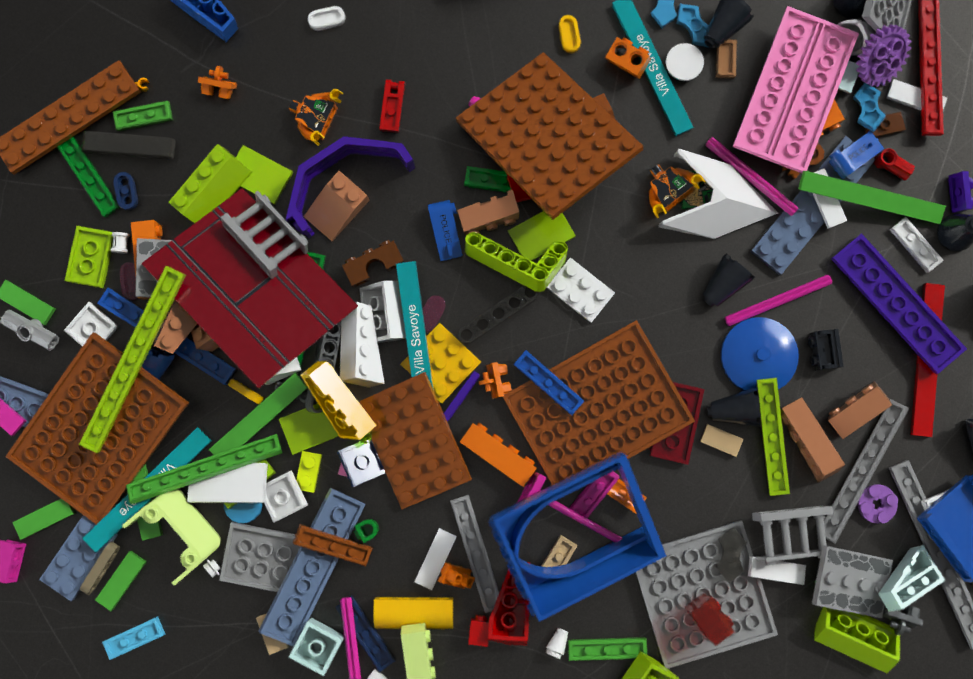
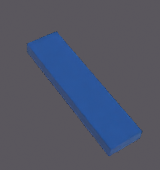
M527 350L513 364L570 415H573L584 402L580 396Z

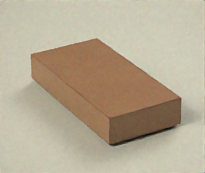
M727 40L717 48L716 78L736 77L737 40Z

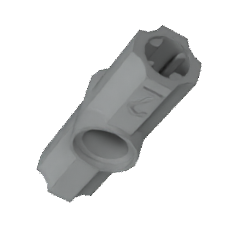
M12 310L5 311L1 317L0 323L16 332L22 341L31 340L49 351L53 350L59 342L60 337L43 328L42 323L37 319L28 320Z

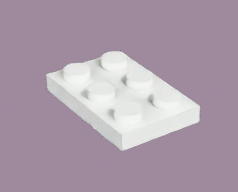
M569 258L547 286L548 290L590 323H592L615 294L614 291L572 258Z

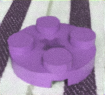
M870 485L866 487L857 503L859 513L869 522L887 523L897 511L898 498L890 488L884 485ZM880 499L881 507L875 509L873 501Z

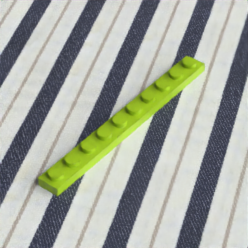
M169 266L165 267L79 445L95 453L101 451L186 276L185 274Z

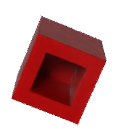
M476 615L475 618L471 617L469 645L488 647L489 619H487V616Z

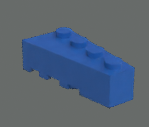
M170 0L225 42L238 30L235 18L220 0Z

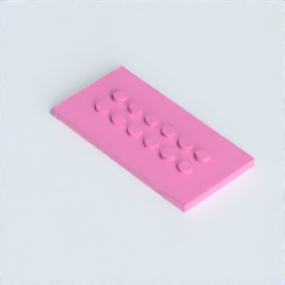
M787 6L732 147L799 173H803V170L807 171L859 33Z

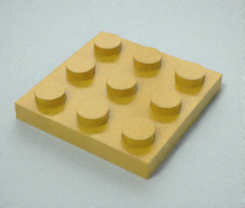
M439 323L426 338L434 392L438 401L443 404L478 367L481 361ZM408 355L400 365L411 374Z

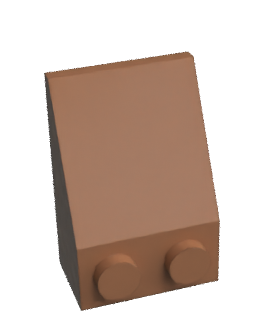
M338 171L325 185L304 215V218L330 241H333L370 199L367 194L343 173Z

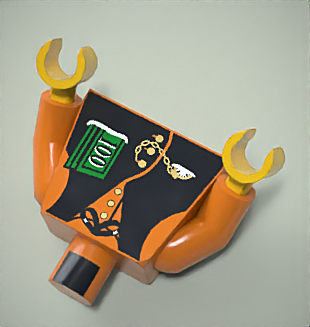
M333 89L331 92L305 96L302 104L292 100L289 111L297 114L295 120L299 131L305 139L314 142L317 146L320 145L318 140L325 138L338 109L335 102L341 103L338 96L343 95V92Z
M659 164L654 166L650 170L655 179L650 182L649 201L656 218H659L658 214L660 212L667 214L669 210L695 191L694 186L699 189L698 183L701 181L706 182L700 174H694L681 168L674 169L671 166L664 171Z

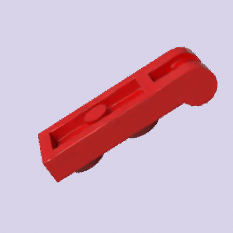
M386 79L380 131L399 133L405 81H399L398 83ZM391 90H398L397 94L391 93Z

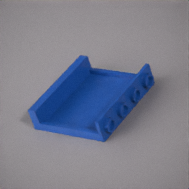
M966 475L919 515L917 520L962 580L973 583V475Z

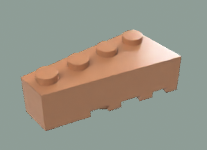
M175 299L153 343V346L172 354L197 325V322Z
M803 398L781 409L782 423L789 429L791 438L799 447L817 482L819 483L838 473L845 463Z

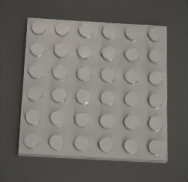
M741 520L663 543L662 546L666 557L635 572L662 662L667 669L778 635L761 579L748 576L749 557H753V553Z

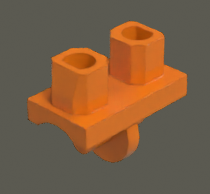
M217 66L215 70H209V75L214 76V78L198 77V83H201L202 94L213 95L214 86L220 87L219 97L230 99L232 90L237 87L235 82L222 80V78L228 79L229 76L228 73L223 72L222 66Z
M498 362L486 365L487 372L482 373L483 380L478 383L479 385H485L486 392L491 391L492 399L503 397L504 394L512 391L510 382L502 383L500 377L508 374L507 365L498 364Z
M618 479L607 495L636 513L624 482Z
M445 563L441 569L442 576L439 577L438 581L465 589V587H472L475 577L470 575L472 570Z

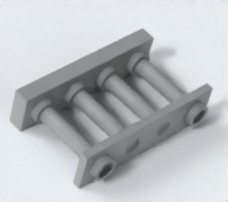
M256 191L255 198L257 203L236 218H231L228 213H225L221 216L223 227L267 275L273 279L278 275L277 264L298 248L304 254L308 253V241L302 234L299 235L274 209L266 195L262 196L259 191ZM260 209H263L269 215L248 231H243L240 227L242 222ZM275 221L281 229L263 243L256 245L253 237ZM285 235H288L293 243L273 258H268L265 255V250Z
M821 505L752 513L753 521H760L761 525H763L766 551L765 556H756L757 561H763L765 565H775L779 560L812 556L821 558L823 545L827 546L824 518H826L825 515L833 514L832 506ZM810 516L816 519L819 549L809 550L806 520ZM792 518H796L799 525L801 551L792 552L789 522ZM773 520H778V523H781L784 551L781 554H774L771 531Z

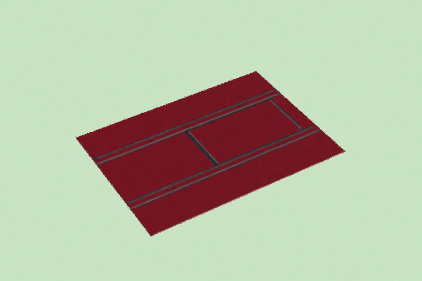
M242 188L141 264L157 281H159L166 266L186 275L175 300L245 375L260 388L356 309L358 305L300 248L277 264L278 275L271 279L222 225L221 216L225 213H228L231 218H236L257 203ZM260 209L242 222L240 227L243 231H248L269 215L263 209ZM274 221L253 237L254 243L256 245L263 243L281 228ZM285 235L266 249L265 255L268 258H273L292 244L293 241L288 235Z

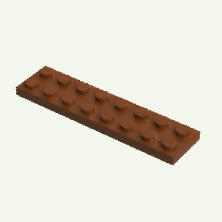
M118 60L0 137V157L9 171L15 175L138 95L141 91L122 62Z

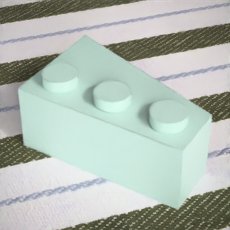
M924 545L908 550L878 594L888 611L902 610L945 581Z

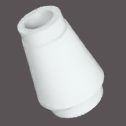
M557 628V631L546 646V653L560 659L564 655L569 632Z

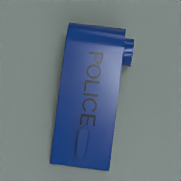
M869 131L842 152L838 149L829 156L831 158L829 164L843 180L882 151L884 147L878 138Z
M450 200L429 204L428 210L440 261L463 256L453 214H457L455 204L450 203Z

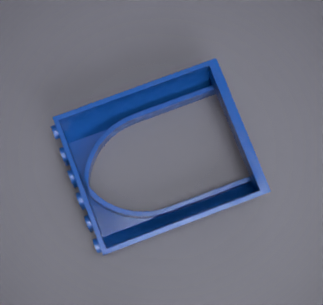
M618 452L489 517V524L493 530L491 532L500 546L499 550L507 562L506 565L511 575L515 579L514 583L524 600L527 599L529 603L527 608L531 616L536 615L539 622L666 557L626 454ZM619 469L642 527L623 536L622 540L618 542H611L565 565L541 567L519 558V545L522 535L529 522L541 509L563 496Z

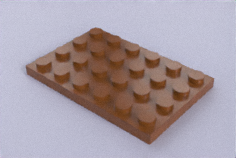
M426 372L359 401L360 405L376 424L369 432V435L401 509L472 480Z

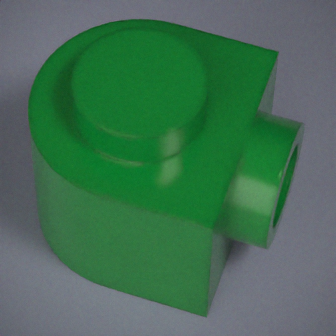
M366 519L355 525L356 530H354V533L359 541L362 540L365 543L378 534V523L373 519Z

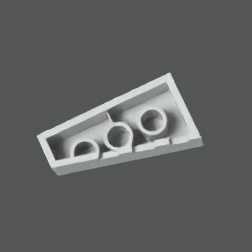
M355 302L358 307L341 320L340 379L343 382L364 387L385 384L372 306Z

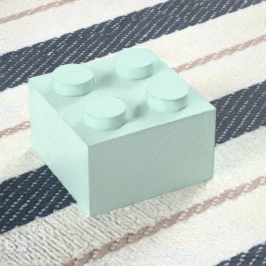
M311 617L307 621L289 658L324 676L344 640V635Z

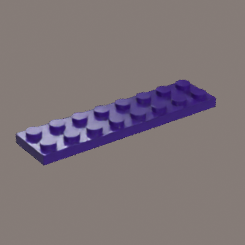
M862 233L831 258L935 374H939L967 350L961 341Z

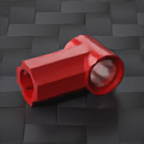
M891 148L885 149L874 156V159H876L874 164L877 168L886 169L904 181L914 171L915 166L899 157L896 151ZM883 155L887 157L888 163L884 161Z

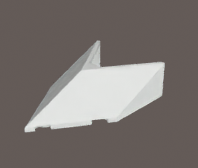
M678 149L674 153L673 157L684 159L697 174L704 178L706 183L713 189L710 202L663 220L659 223V228L715 239L778 214L730 164L682 149Z

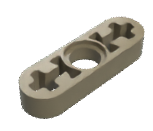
M111 541L105 547L80 587L82 592L90 595L95 590L119 552V545Z

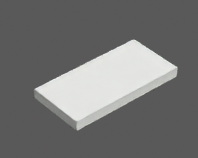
M252 463L190 484L188 486L187 502L265 503L268 464Z

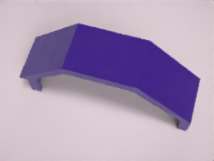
M343 136L298 166L286 221L291 227L295 226L300 234L311 238L315 234L302 214L310 181L350 154L398 158L407 170L411 172L415 169L414 161L404 145L396 142Z

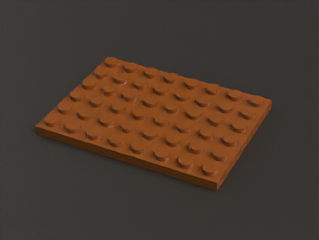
M544 52L456 117L457 123L552 220L643 151V145Z
M637 320L549 369L584 400L573 415H570L532 380L503 396L552 485L618 452L626 454L627 459L695 422Z
M94 332L89 336L5 457L97 525L121 499L127 490L126 485L133 482L189 402L141 367L101 451L95 453L79 445L123 355L120 350Z

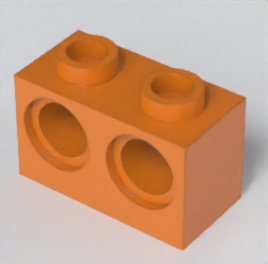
M617 37L605 58L608 62L640 79L651 61L648 55L649 51L640 46L637 49L632 46L633 42L624 37L621 40ZM620 48H625V54L618 56L617 51ZM636 57L642 58V62L639 65H633V60Z

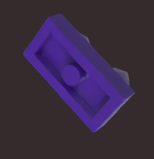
M962 171L949 175L952 213L972 209L973 197L970 190L973 189V179L969 177V172Z

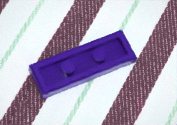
M476 371L471 374L444 412L447 422H449L479 380L480 374Z

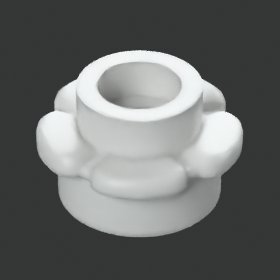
M207 560V563L203 565L212 578L217 574L219 575L218 570L221 568L214 560L211 562Z

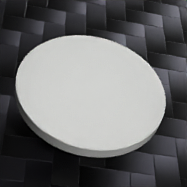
M688 43L674 46L666 57L668 72L674 78L681 81L696 78L703 69L704 58L701 51Z

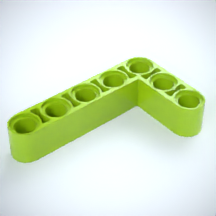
M471 232L465 237L466 255L536 292L544 291L564 265L568 246L565 242L555 241L550 245L538 263H535L479 233Z

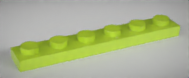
M777 378L758 379L756 383L769 495L790 494Z

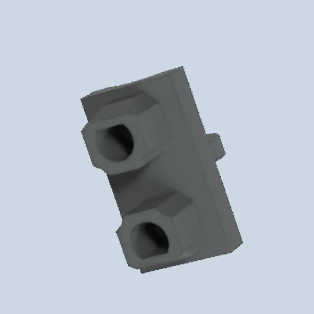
M907 606L905 614L901 613V610L888 611L887 608L883 611L882 617L892 620L889 626L895 628L894 632L896 635L901 636L904 632L910 633L911 627L923 626V620L919 619V608Z

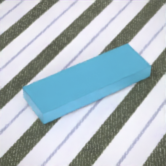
M155 617L102 643L109 660L164 636L165 632L159 617Z

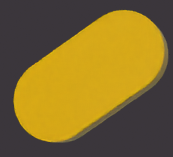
M565 15L559 21L562 48L567 53H575L579 50L581 44L578 23L575 17Z
M233 378L229 381L228 385L253 402L260 404L263 401L261 395Z

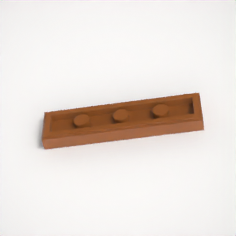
M301 524L293 541L294 545L363 566L367 565L373 549L371 546Z

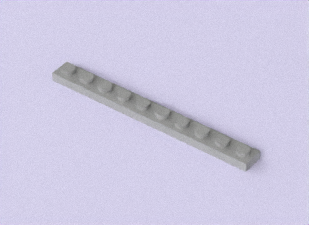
M905 460L889 467V470L924 547L945 579L941 585L968 645L973 650V600L962 578L917 520V517L925 511L921 501L926 499L909 460Z

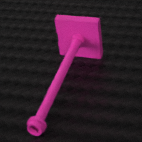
M534 471L517 503L540 492L546 477ZM557 501L548 504V506L613 542L622 540V537Z

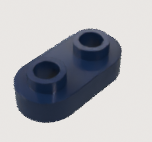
M120 172L113 180L117 203L125 210H133L138 204L134 178L126 172ZM127 180L128 184L123 186V182ZM131 198V203L127 204V199Z

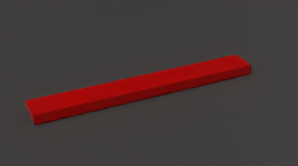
M918 0L922 135L942 136L944 128L939 0Z
M924 283L922 300L942 321L945 285ZM918 354L910 435L932 437L937 374L927 366Z

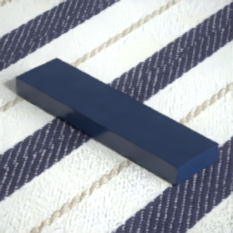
M351 595L356 639L377 670L381 672L395 662L396 659ZM338 604L335 608L342 617L341 605Z

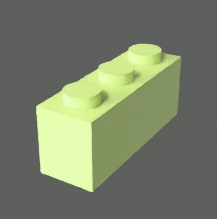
M425 623L402 626L401 640L407 679H435V666L431 667L433 650L428 647V642H431L430 630H426Z

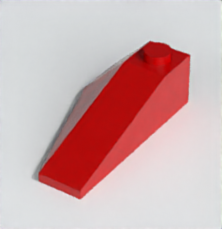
M508 569L489 618L488 640L506 645L527 646L529 610L527 605L529 603L527 599L524 600L514 583L515 579Z

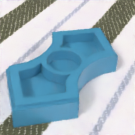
M658 0L657 6L651 12L652 17L661 28L678 16L674 9V0Z
M680 3L676 24L684 26L689 31L692 45L708 47L704 42V34L709 25L701 19L699 6Z
M864 83L853 97V100L859 104L861 109V115L857 123L874 132L883 122L886 115L878 106V98L881 95V91Z

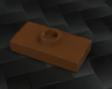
M901 112L886 115L883 122L872 132L874 136L880 137L906 130ZM864 127L865 134H866V133H868L870 130H868L867 128Z

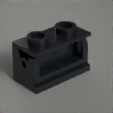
M831 329L811 332L808 343L810 348H812L811 364L815 367V371L844 367L839 330Z

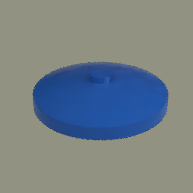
M756 317L738 323L727 333L721 346L720 358L727 378L739 389L746 391L757 388L756 380L777 378L779 390L793 377L797 369L799 353L794 337L785 326L769 318Z

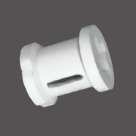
M112 232L113 248H111V252L127 254V238L130 237V234Z

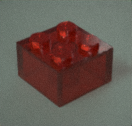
M703 593L686 605L685 609L706 638L716 647L735 633L732 628L734 624L727 615L720 612L722 607L715 598L713 599L711 595L708 597Z

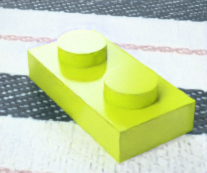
M302 451L296 479L301 491L315 492L322 454Z

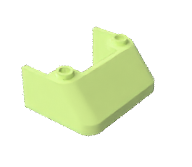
M180 489L159 495L122 525L126 528L140 517L148 523H156L164 517L189 546L181 555V563L187 570L172 582L173 585H176L221 545L220 535L192 503L187 502V497Z

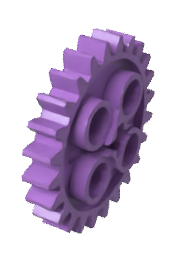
M889 24L888 27L883 25L882 30L877 28L876 35L870 34V41L865 40L866 46L860 48L863 52L857 56L861 58L856 62L860 66L856 71L859 72L858 77L861 78V81L872 87H879L880 84L884 86L886 81L891 82L892 76L897 77L896 72L902 71L901 66L906 64L905 58L910 56L907 52L911 50V47L908 46L911 40L908 39L910 35L906 33L907 30L897 25Z

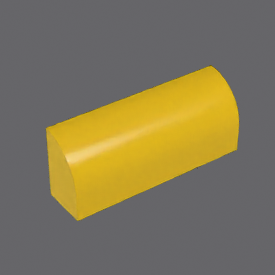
M375 597L374 599L375 629H401L404 625L425 623L426 629H453V597Z

